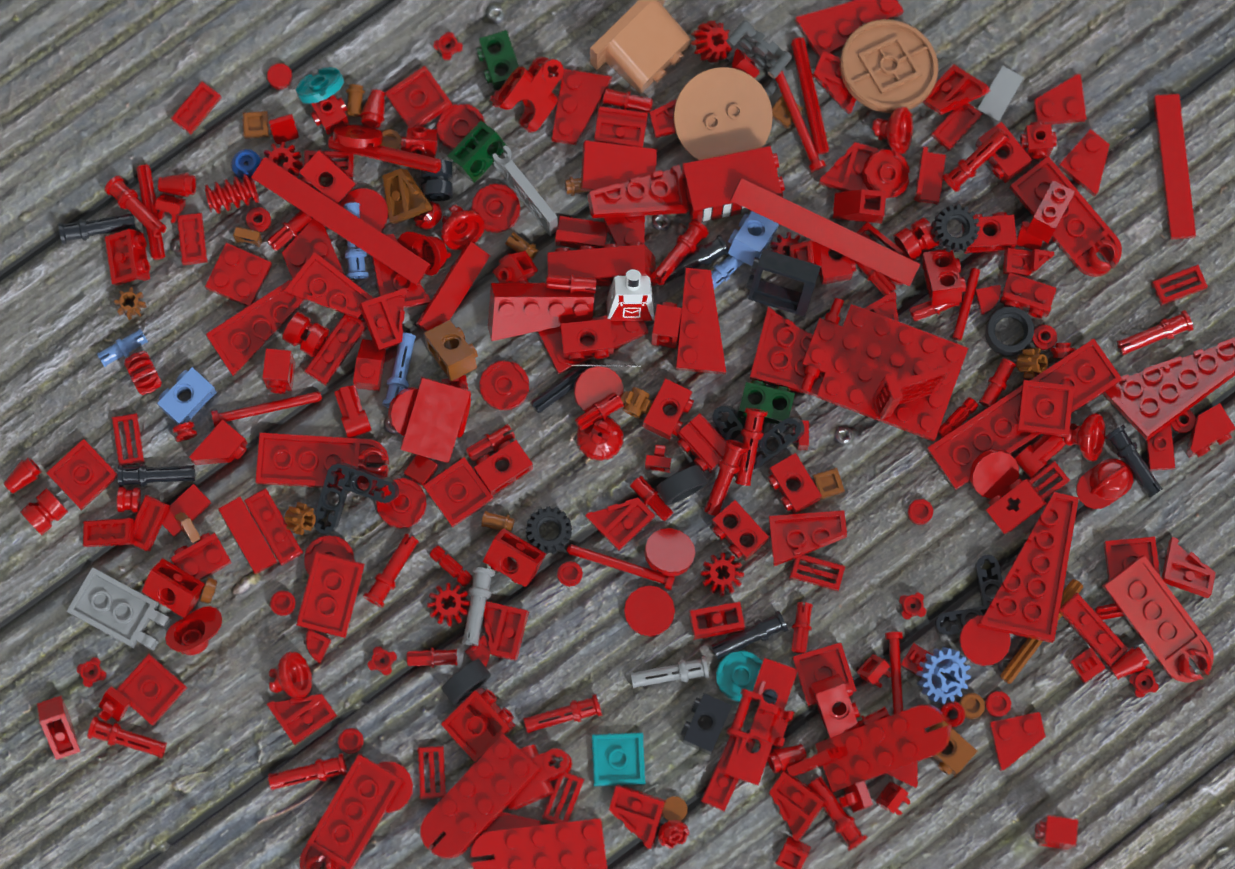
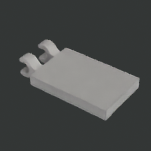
M505 145L503 147L505 152L503 159L499 158L496 153L493 154L494 168L505 177V181L551 236L558 230L556 214L512 161L511 150Z
M93 567L67 610L69 614L132 648L139 642L153 651L159 642L143 633L149 621L152 620L166 629L171 622L168 616L156 611L159 603Z

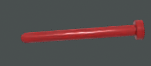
M781 71L775 80L811 163L808 168L810 172H815L824 168L826 163L824 160L819 159L785 75Z
M313 392L222 413L214 410L211 411L214 427H216L222 419L228 422L319 402L322 400L320 392Z
M568 545L567 552L570 555L665 584V589L672 590L676 576H665L661 572L576 545Z
M903 632L885 633V640H889L893 715L903 711L899 639H903Z

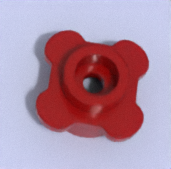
M446 32L445 35L434 42V49L439 50L442 58L448 61L451 60L452 55L456 52L463 50V45L457 42L452 32Z
M917 592L914 595H902L900 597L899 603L903 608L902 617L909 620L913 616L924 617L927 610L924 608L923 603L924 596L921 593ZM914 604L915 608H911L910 605Z
M380 646L375 647L372 660L368 662V668L371 671L378 670L387 676L392 672L391 666L397 660V655L393 651L383 650ZM381 659H384L385 662H384V663H380V660H381Z
M91 658L90 661L79 664L77 667V673L81 674L85 687H92L93 683L99 680L104 681L107 677L106 672L100 666L101 661L98 658ZM91 670L94 671V674H93V675H90V674H89V672H90Z
M1145 669L1142 673L1138 675L1132 674L1129 677V682L1133 684L1135 695L1138 698H1143L1149 692L1155 693L1159 689V685L1153 676V671L1150 669ZM1142 681L1146 682L1145 686L1142 685Z

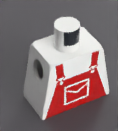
M635 269L627 271L626 276H615L606 299L607 319L611 318V321H654V299L650 277L641 276V273Z

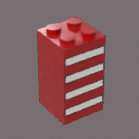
M771 146L683 163L682 178L691 221L696 220L701 223L750 213L751 210L730 201L740 178L783 198V191H785L782 176L778 177L777 168H779L777 153H772Z

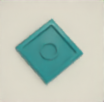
M643 733L592 735L594 787L645 785Z

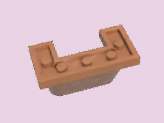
M638 0L590 47V64L598 70L606 62L636 91L642 94L654 81L657 83L667 73L665 70L671 64L675 66L683 58L684 55L682 53L691 45L692 39L664 8L665 0Z

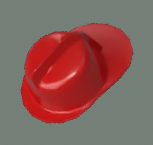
M407 231L398 238L400 245L431 264L426 275L433 276L437 274L440 267L451 257V252L447 251L444 242L439 237L425 236Z
M1104 460L1087 471L1079 479L1077 484L1079 500L1086 507L1092 509L1105 508L1131 489L1133 473L1130 467L1121 460Z
M211 606L195 610L170 626L165 636L166 644L170 649L182 654H200L207 648L209 640L219 631L223 620L221 612Z

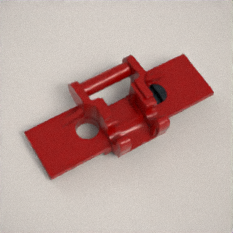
M764 658L753 692L741 689L740 694L742 697L731 728L727 730L728 734L737 738L724 774L759 786L772 745L777 747H783L785 739L783 736L788 721L792 720L794 715L793 711H786L784 709L798 669ZM752 700L758 702L759 706L748 734L742 732L741 729ZM749 739H756L760 743V750L757 753L747 751L746 742Z

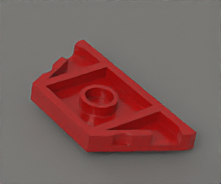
M312 219L282 252L292 280L314 252L344 274L325 226L315 219Z

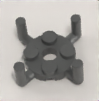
M744 20L726 40L732 47V50L726 54L727 57L724 60L731 64L737 48L749 51L753 55L752 60L760 67L766 65L770 68L767 73L773 79L765 87V91L772 95L778 88L775 78L779 73L783 71L785 78L788 76L785 66L791 60L792 55L781 50L773 41L769 44L763 40L765 35L755 30L749 21Z

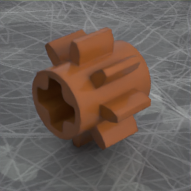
M130 287L129 292L124 293L120 290V300H114L117 306H121L117 311L118 314L123 315L126 313L128 320H131L132 316L135 315L141 317V308L147 307L145 302L140 301L144 297L143 293L139 292L136 295L132 287ZM130 300L131 302H134L135 305L133 307H130L126 304L127 301Z
M1040 348L1023 349V354L1018 356L1016 362L1019 372L1024 373V378H1034L1047 369L1048 360L1044 354H1040Z
M633 387L632 391H624L621 397L624 404L622 410L636 418H640L641 414H648L652 403L648 400L650 394L636 387Z
M297 502L296 508L289 506L284 517L287 524L286 529L292 530L295 534L303 535L304 530L311 531L316 521L313 513L314 508L307 507V504Z

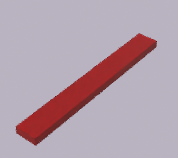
M264 157L251 178L413 284L418 286L430 268V263L266 157Z
M740 178L730 201L909 287L920 266L919 263L743 178Z

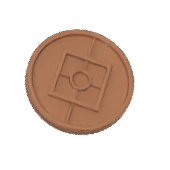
M876 20L862 25L850 35L841 53L840 72L846 88L856 100L870 109L893 113L899 107H907L909 110L913 109L929 96L937 80L938 60L929 40L916 28L896 20Z
M713 68L696 75L683 87L674 107V127L677 137L685 150L697 160L762 148L769 137L772 127V107L766 91L752 76L734 68Z

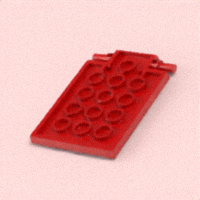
M834 298L830 312L826 313L824 319L819 318L802 362V366L806 367L804 371L806 376L800 390L810 393L815 378H818L820 373L825 374L816 398L934 442L968 348L853 304L850 305L842 327L838 323L844 301ZM947 366L949 374L935 394L897 405L891 417L880 418L873 395L885 375L895 372L897 381Z

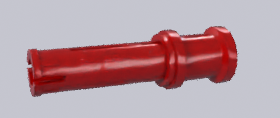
M998 128L967 159H960L958 166L949 174L945 173L943 175L945 182L954 191H960V186L970 177L974 178L977 173L976 170L1010 140L1009 136L1001 128Z
M115 176L110 179L105 186V192L108 195H112L122 209H128L155 238L161 236L158 229L164 234L167 228L166 225L138 199L137 192L134 189H129L124 184V179L121 176Z
M692 220L688 224L689 228L685 233L676 238V246L651 274L652 280L656 276L658 277L654 281L655 283L663 285L687 254L694 253L697 249L696 245L700 240L708 236L709 232L702 223Z
M1183 310L1178 316L1168 320L1166 318L1161 319L1157 326L1123 340H1118L1117 346L1118 349L1121 348L1120 353L1124 356L1161 339L1171 340L1174 338V335L1186 330L1188 332L1193 331V324L1187 311Z
M745 408L747 416L745 427L741 429V433L744 436L743 444L748 447V450L743 453L739 464L741 468L737 472L735 483L751 486L758 441L764 435L762 427L764 417L767 416L768 412L755 408ZM750 450V452H749V457H748V462H747V468H746V470H745L746 461H747V456H748V451Z
M728 439L726 441L727 448L723 459H720L718 462L720 470L704 508L705 512L713 516H717L720 513L734 474L740 471L741 467L739 464L743 453L748 450L745 444L736 440Z
M404 534L402 541L383 572L376 574L374 577L376 581L368 593L363 595L367 601L377 607H384L385 598L390 590H394L396 587L395 580L419 543L413 536L410 538L409 534Z
M592 694L591 698L581 701L572 700L568 706L523 718L527 733L572 720L582 722L583 718L593 715L602 716L597 695ZM559 715H560V717L553 718V719H550V720H546V721H543V722H539V721H541V720H545V719L552 718V717H555V716H559Z
M96 716L93 717L87 734L88 739L97 738L108 742L110 746H115L117 743L159 758L163 757L167 742H161L121 729L118 723L112 725L100 721Z
M341 753L335 758L327 760L320 758L314 764L268 774V780L271 790L316 779L323 782L329 777L341 774L346 776L348 772L344 755Z
M821 776L808 784L810 789L827 801L823 808L835 824V832L840 833L848 844L847 849L849 851L868 839L866 835H862L854 823V817L848 816Z

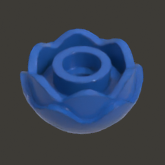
M241 150L232 158V171L240 179H243V174L252 179V175L261 163V158L253 150Z

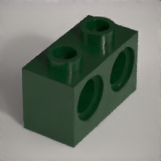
M507 30L479 38L480 47H476L479 61H484L487 68L483 70L487 84L492 83L494 91L501 89L512 72L519 67ZM492 46H498L501 49L496 54L488 51ZM500 68L508 70V73L504 76H499L495 72Z
M480 121L447 157L460 173L475 183L494 163L493 154L496 153L500 157L504 152L503 147L506 144L495 130Z
M752 380L751 383L746 382L738 414L746 418L745 408L764 410L768 412L767 416L764 417V422L778 425L783 420L789 418L795 393H791L790 389L782 386H776L775 389L766 387V384L761 381ZM756 394L760 396L762 401L754 405L748 401V397ZM776 400H781L785 403L786 408L776 410L772 403Z

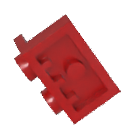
M127 229L105 236L113 285L118 286L137 279L143 281L150 280V264L146 254L147 243L142 232Z
M1009 273L1000 303L1005 304V307H1017L1028 311V314L1035 318H1047L1057 288Z
M206 533L200 536L197 543L190 547L185 545L174 551L175 555L171 557L175 566L200 581L232 563L215 533L211 535Z

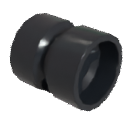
M440 159L441 169L437 173L421 170V178L425 180L421 183V191L428 201H447L453 198V183L449 181L453 178V163L451 161Z

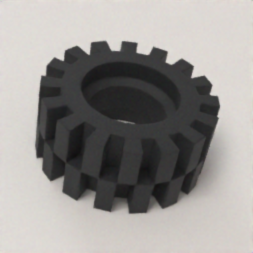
M960 204L954 207L949 205L939 212L931 225L934 227L931 230V235L935 234L936 236L933 238L934 242H940L938 247L941 249L946 247L945 251L950 252L953 250L956 253L960 250H965L974 243V240L978 237L977 232L980 231V226L976 225L979 223L978 218H973L975 213L973 211L969 213V208L966 206L961 208ZM958 220L962 223L964 233L961 237H953L948 233V221Z
M546 506V509L539 508L528 519L526 527L527 539L532 546L547 555L548 553L557 554V551L560 550L561 552L564 550V547L570 542L572 536L571 521L567 518L564 511H559V508L555 507V509H552L550 506ZM551 521L557 524L559 533L556 538L546 540L541 537L539 528L544 522Z

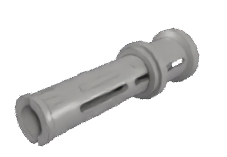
M474 567L472 571L474 573L473 584L468 592L469 596H471L462 640L463 644L470 646L472 644L473 646H478L485 604L486 600L491 597L489 590L492 577L495 576V571L491 569Z
M705 655L701 656V659L685 661L682 659L676 665L631 672L633 688L681 679V682H688L691 678L702 676L709 678ZM701 667L700 669L689 670V669H692V668ZM665 673H667V675H663V676H657V677H652V678H647V679L645 678V677H649V676H654V675H660V674H665Z

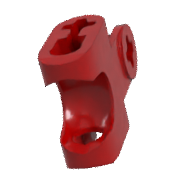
M538 57L532 62L528 70L523 66L518 67L512 72L496 95L495 104L501 109L510 110L522 100L525 108L519 121L520 125L528 133L537 131L558 101V97L552 91L563 76V65L556 59Z
M535 744L521 748L520 750L541 770L507 806L508 809L517 810L552 795L554 790L551 781L565 776L572 769L573 763L570 755L556 748L539 754ZM556 757L563 760L560 762V768L553 766L556 762Z

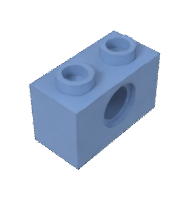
M751 211L750 215L745 213L739 223L740 230L735 229L728 242L732 245L728 254L752 266L755 257L760 258L762 250L766 249L773 239L779 224Z
M193 367L189 371L184 370L177 377V383L171 389L167 388L158 398L160 401L157 404L160 409L178 425L189 422L217 393L215 388ZM189 391L192 393L189 400H179L182 392Z

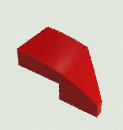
M1007 248L1004 250L1003 274L1012 273L1028 277L1051 259L1055 252L1039 249L1027 251Z

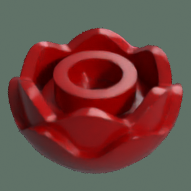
M430 201L432 210L414 217L417 227L431 229L441 220L442 210L438 203Z
M670 820L664 823L658 835L660 844L671 849L676 844L685 843L689 835L688 826L679 820Z

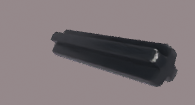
M588 360V361H586V362L583 363V364H593V363H592L590 360ZM579 366L531 402L532 407L536 412L541 413L574 388V383L579 374L587 368L595 366Z

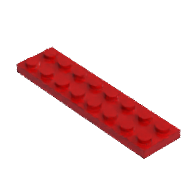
M1092 339L1030 381L1074 386L1072 414L1120 383L1123 379L1096 340ZM1023 385L927 448L954 490L959 489L970 481L971 466L980 454L991 449L1004 450L1012 454L1041 435L1018 431Z

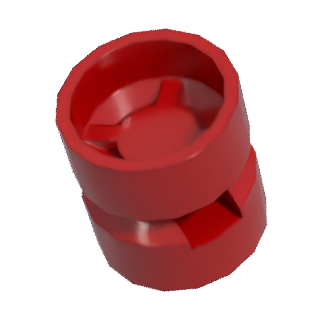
M924 217L912 223L911 229L904 228L893 235L895 244L904 251V256L911 260L922 256L923 250L928 252L940 244L939 241L934 242L933 238L936 236L935 234L931 235L933 227Z
M297 312L288 323L282 339L293 346L300 345L301 351L314 357L326 341L329 329L318 322L312 324L311 318L301 312ZM311 331L307 339L304 340L308 332Z
M45 488L36 497V503L30 502L20 513L43 536L52 527V521H59L68 511Z

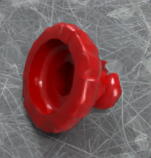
M899 107L893 111L889 120H874L872 130L875 132V136L879 137L878 140L887 139L893 151L903 154L909 149L913 137L912 114L907 107Z
M453 205L449 208L452 212L451 216L445 215L442 218V223L444 224L441 230V237L448 248L463 250L468 241L475 244L482 236L485 229V220L478 212L463 210L462 207Z
M1095 413L1089 415L1081 426L1072 423L1069 436L1063 437L1064 442L1067 446L1079 445L1082 455L1087 460L1096 461L1102 453L1105 442L1106 428L1103 417Z
M609 416L606 417L605 421L600 419L584 430L578 428L576 433L579 450L592 460L603 461L604 459L609 460L613 458V456L618 454L624 442L621 426Z
M295 651L287 652L279 660L277 669H270L269 676L276 679L275 682H269V689L274 693L284 690L293 698H304L312 688L310 668L306 659L300 653Z

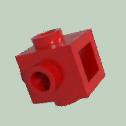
M332 95L320 102L311 103L314 112L310 113L317 126L322 125L327 136L334 132V128L349 124L345 111L348 109L341 97L336 98L335 95Z
M1041 121L1032 122L1026 126L1024 133L1020 134V145L1030 157L1034 159L1046 158L1050 156L1053 148L1057 146L1056 132H1052L1051 124H1044Z
M421 126L408 128L406 137L401 139V150L436 158L437 129H426Z
M526 250L504 256L499 260L500 265L493 270L499 283H529L528 280L538 272Z

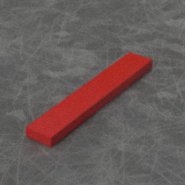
M1179 94L1156 95L1153 99L1170 240L1195 238L1196 230Z

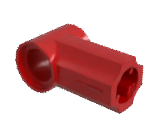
M345 386L335 391L334 393L342 414L341 420L347 437L352 438L372 431L366 412L362 409L355 386Z
M1045 434L1032 446L1026 447L1015 459L1025 473L1032 478L1047 465L1048 460L1063 449L1066 443L1061 436Z

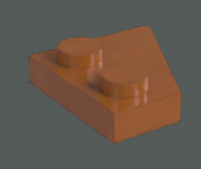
M400 168L382 176L390 223L397 224L432 210V206L407 169Z

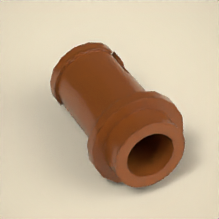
M350 84L348 89H346L348 94V110L346 115L357 117L361 114L362 97L365 95V91L362 85Z
M571 176L565 180L566 194L575 196V193L590 192L580 190L581 178L573 179Z
M513 232L505 243L506 246H509L517 253L526 250L531 260L538 253L534 243H528L517 235L516 232Z
M485 511L481 527L500 531L504 528L512 532L515 519L510 518V515L505 517Z

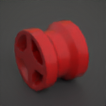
M119 487L117 493L118 512L131 510L134 513H138L141 506L140 488L127 490L125 487Z

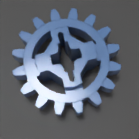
M943 647L942 650L935 648L933 649L934 655H925L926 663L920 662L923 670L917 672V675L921 676L922 680L917 682V684L924 687L921 693L927 695L928 699L942 704H945L946 700L954 702V695L962 697L963 695L960 690L968 688L965 680L971 679V676L966 674L970 666L963 664L967 658L959 655V651Z

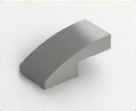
M1002 66L989 88L990 92L985 95L978 110L1000 121L1024 77Z

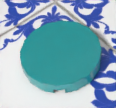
M327 67L319 69V74L314 76L308 74L296 87L299 100L302 103L310 104L320 102L334 95L344 84V78L337 68Z
M738 651L726 655L719 663L716 672V681L721 693L728 699L740 702L742 697L740 694L741 689L753 692L762 660L754 653L747 651Z

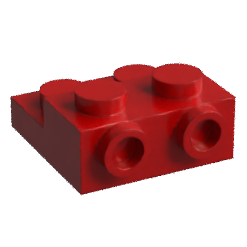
M483 688L475 690L441 723L443 728L474 762L478 761L502 734L506 735L516 726L512 721L514 719L513 714L506 708L501 709L495 703L497 700L495 694L491 690H484Z

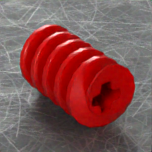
M243 174L242 182L236 176L233 177V185L227 179H224L222 188L218 182H214V190H211L207 184L204 187L211 213L212 208H214L220 214L222 205L227 211H230L231 203L238 209L240 208L241 200H243L246 206H249L251 197L256 203H259L255 182L253 179L250 180L246 174Z

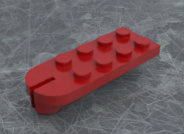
M1047 156L1011 184L1009 188L1033 217L1052 181L1075 191L1051 238L1080 272L1091 277L1103 276L1111 268H1115L1121 258L1122 246L1120 240L1051 158ZM1099 253L1106 262L1101 261L1096 254Z
M260 433L256 484L323 488L329 468L340 462L387 478L389 473L388 465H382L379 468L366 466L367 463L389 464V457L386 449L379 442L371 439ZM342 469L335 471V474L338 475L337 483L331 484V486H338L339 480L345 478V475L342 474ZM359 476L357 484L361 489L365 490L369 486V480L365 476Z
M1141 555L1102 585L1171 678L1180 682L1190 683L1204 679L1201 674L1207 676L1210 674L1214 660V653L1210 643L1145 555ZM1189 657L1201 674L1196 673L1188 661Z
M920 705L816 743L815 746L818 753L839 746L843 753L842 757L823 765L832 792L939 754L949 743L952 725H947L926 733L925 729L948 721L949 718L934 706Z
M502 734L426 815L420 828L422 842L433 854L440 858L452 859L460 856L541 769L509 738ZM445 832V837L436 845V840Z
M358 754L300 856V869H321L324 863L326 864V869H353L404 780L365 756Z
M601 818L486 832L474 841L469 858L494 855V860L470 863L472 869H607Z

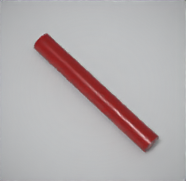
M971 268L966 291L964 292L952 339L962 341L981 272L977 268Z

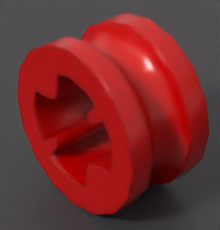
M194 422L182 423L172 429L173 433L177 434L175 437L176 442L187 441L198 435L197 431L193 430Z

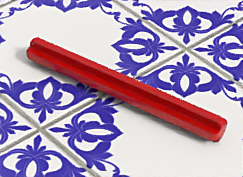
M799 37L793 39L791 45L814 147L817 154L821 155L828 153L829 146L805 39Z
M333 135L328 139V147L330 149L432 173H437L441 169V160L381 145L373 147V143L368 144V147L365 148L347 147L339 144V140L335 142Z

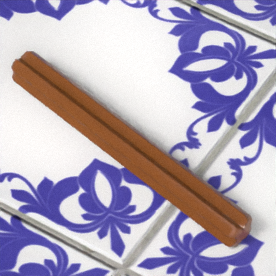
M1072 579L1064 589L1061 606L1071 596L1082 590L1083 585L1078 580ZM1027 638L1000 674V678L1004 682L1011 684L1043 641Z

